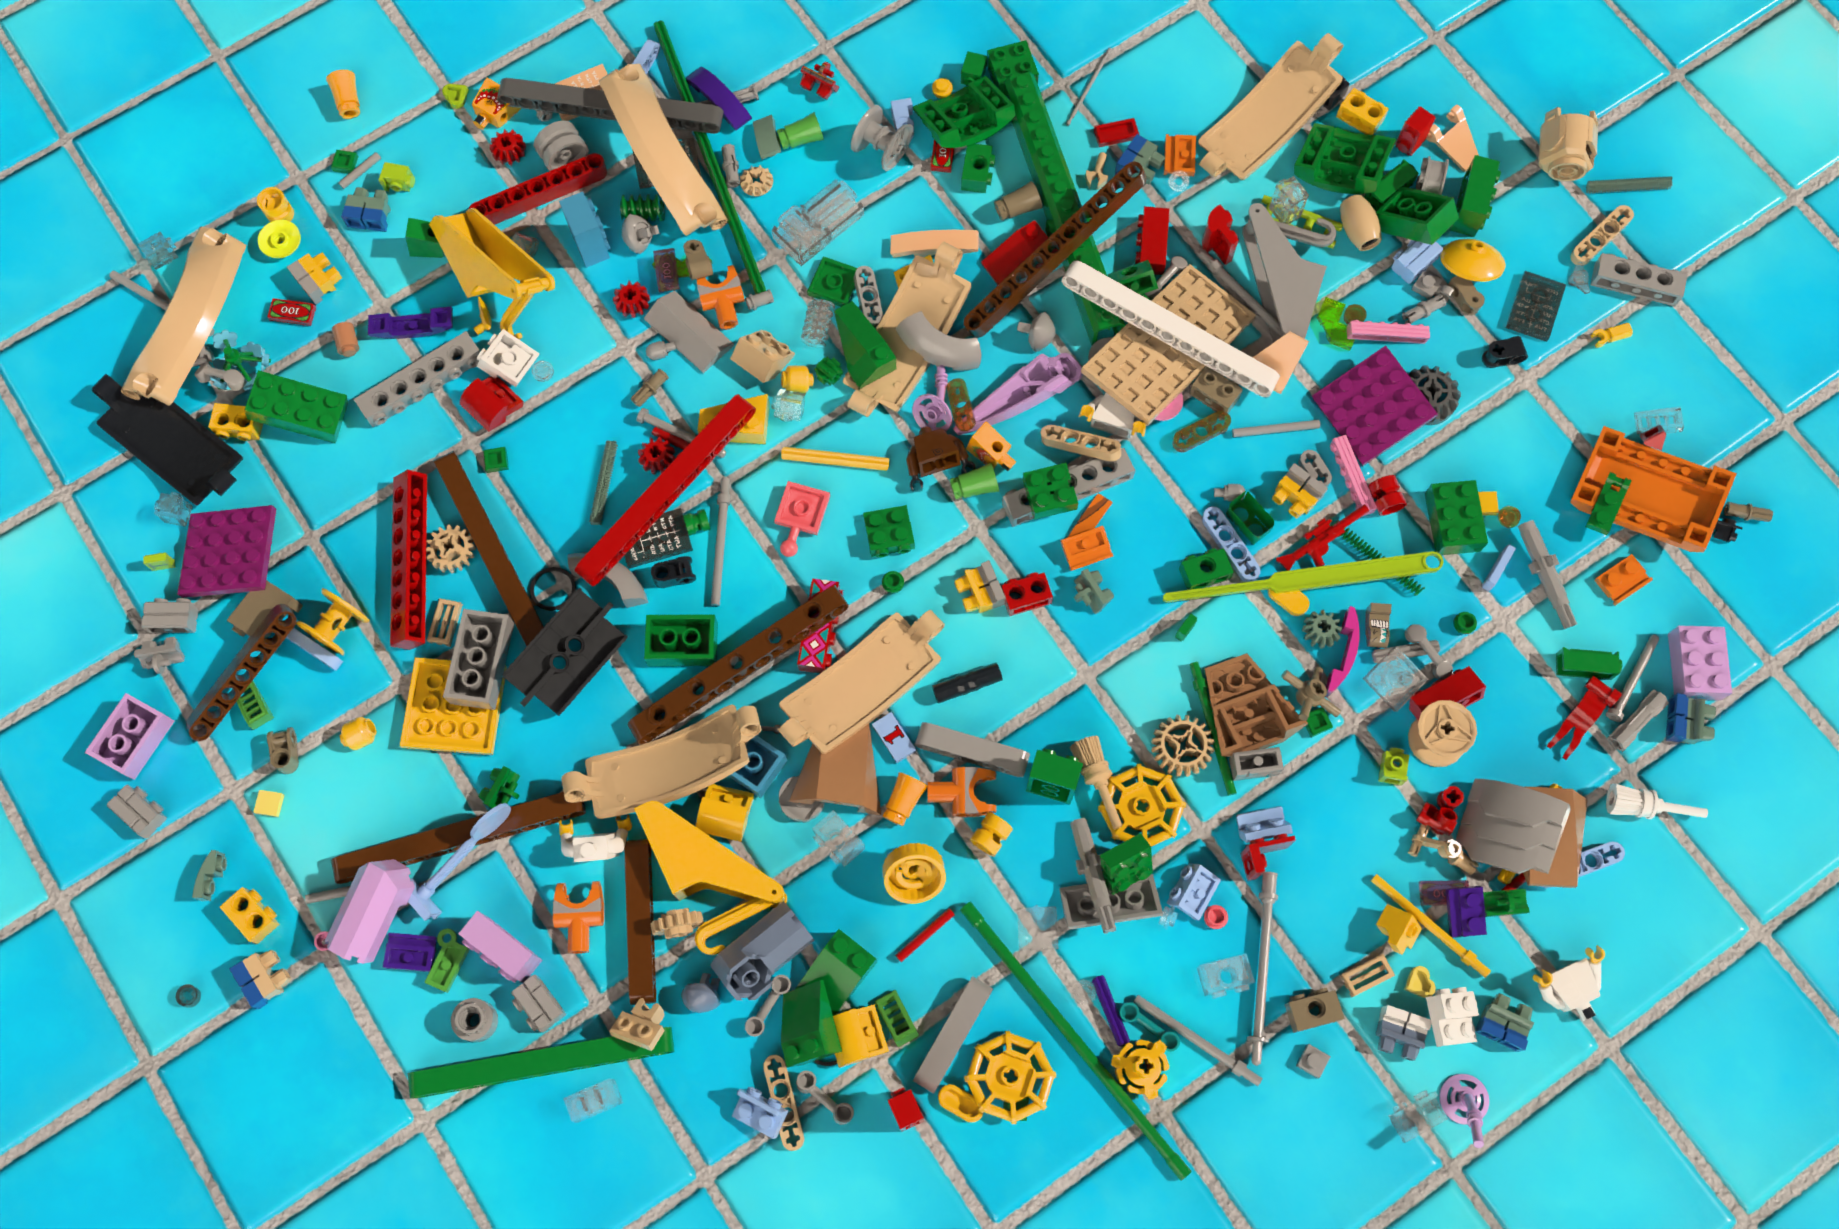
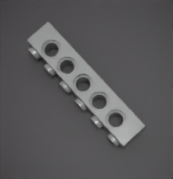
M467 331L356 397L354 401L372 427L381 425L391 416L403 412L409 405L421 401L427 394L439 390L445 383L459 378L463 372L477 367L479 360L476 358L480 350ZM462 356L459 360H455L456 357ZM443 367L441 371L436 372L438 368ZM402 390H406L403 394L398 395ZM387 401L385 405L380 406L382 402Z
M1125 448L1121 449L1122 455L1116 461L1111 462L1090 458L1085 464L1068 467L1071 476L1070 484L1074 486L1078 501L1133 479L1135 469ZM1110 467L1113 471L1105 472L1102 468ZM1090 475L1093 479L1085 480L1082 476ZM1025 488L1018 491L1016 489L1010 490L1003 496L1002 506L1012 527L1034 519L1030 505L1022 503V500L1028 499Z

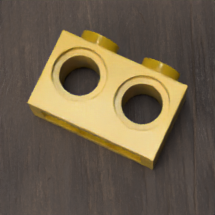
M1353 88L1340 105L1336 117L1364 134L1373 135L1384 121L1389 108L1385 107L1381 102L1370 98L1364 92Z
M214 403L208 427L218 438L229 439V437H233L242 441H250L251 439H260L263 423L248 420L245 414L246 406Z
M242 887L224 902L220 908L249 942L258 944L280 924L275 919L277 914L269 906L265 907L260 902L263 898L256 890H248ZM248 900L247 908L241 911L242 903ZM262 917V925L256 928L255 923L257 919Z

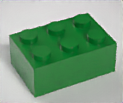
M1478 155L1473 157L1463 176L1456 203L1459 219L1450 227V231L1475 237L1478 230L1483 229L1485 221L1489 219L1492 211V206L1489 205L1496 195L1497 189L1494 188V185L1498 182L1501 171L1498 170L1500 161Z
M1403 186L1376 212L1382 233L1433 245L1459 219L1453 197Z
M1476 480L1431 484L1425 492V499L1435 552L1440 555L1481 552L1488 544Z
M646 615L644 659L647 665L711 666L717 662L718 622L715 615Z
M1044 748L1041 751L1037 749L1026 792L1070 805L1083 763L1073 756L1066 755L1064 758L1056 755V752Z

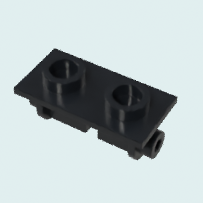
M1723 517L1722 521H1717L1713 537L1728 543L1730 541L1735 542L1738 535L1735 533V530H1742L1743 527L1736 526L1737 521Z

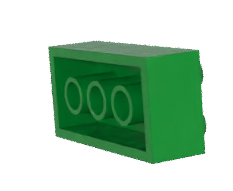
M258 370L245 407V414L248 420L336 443L348 406V399L345 394Z

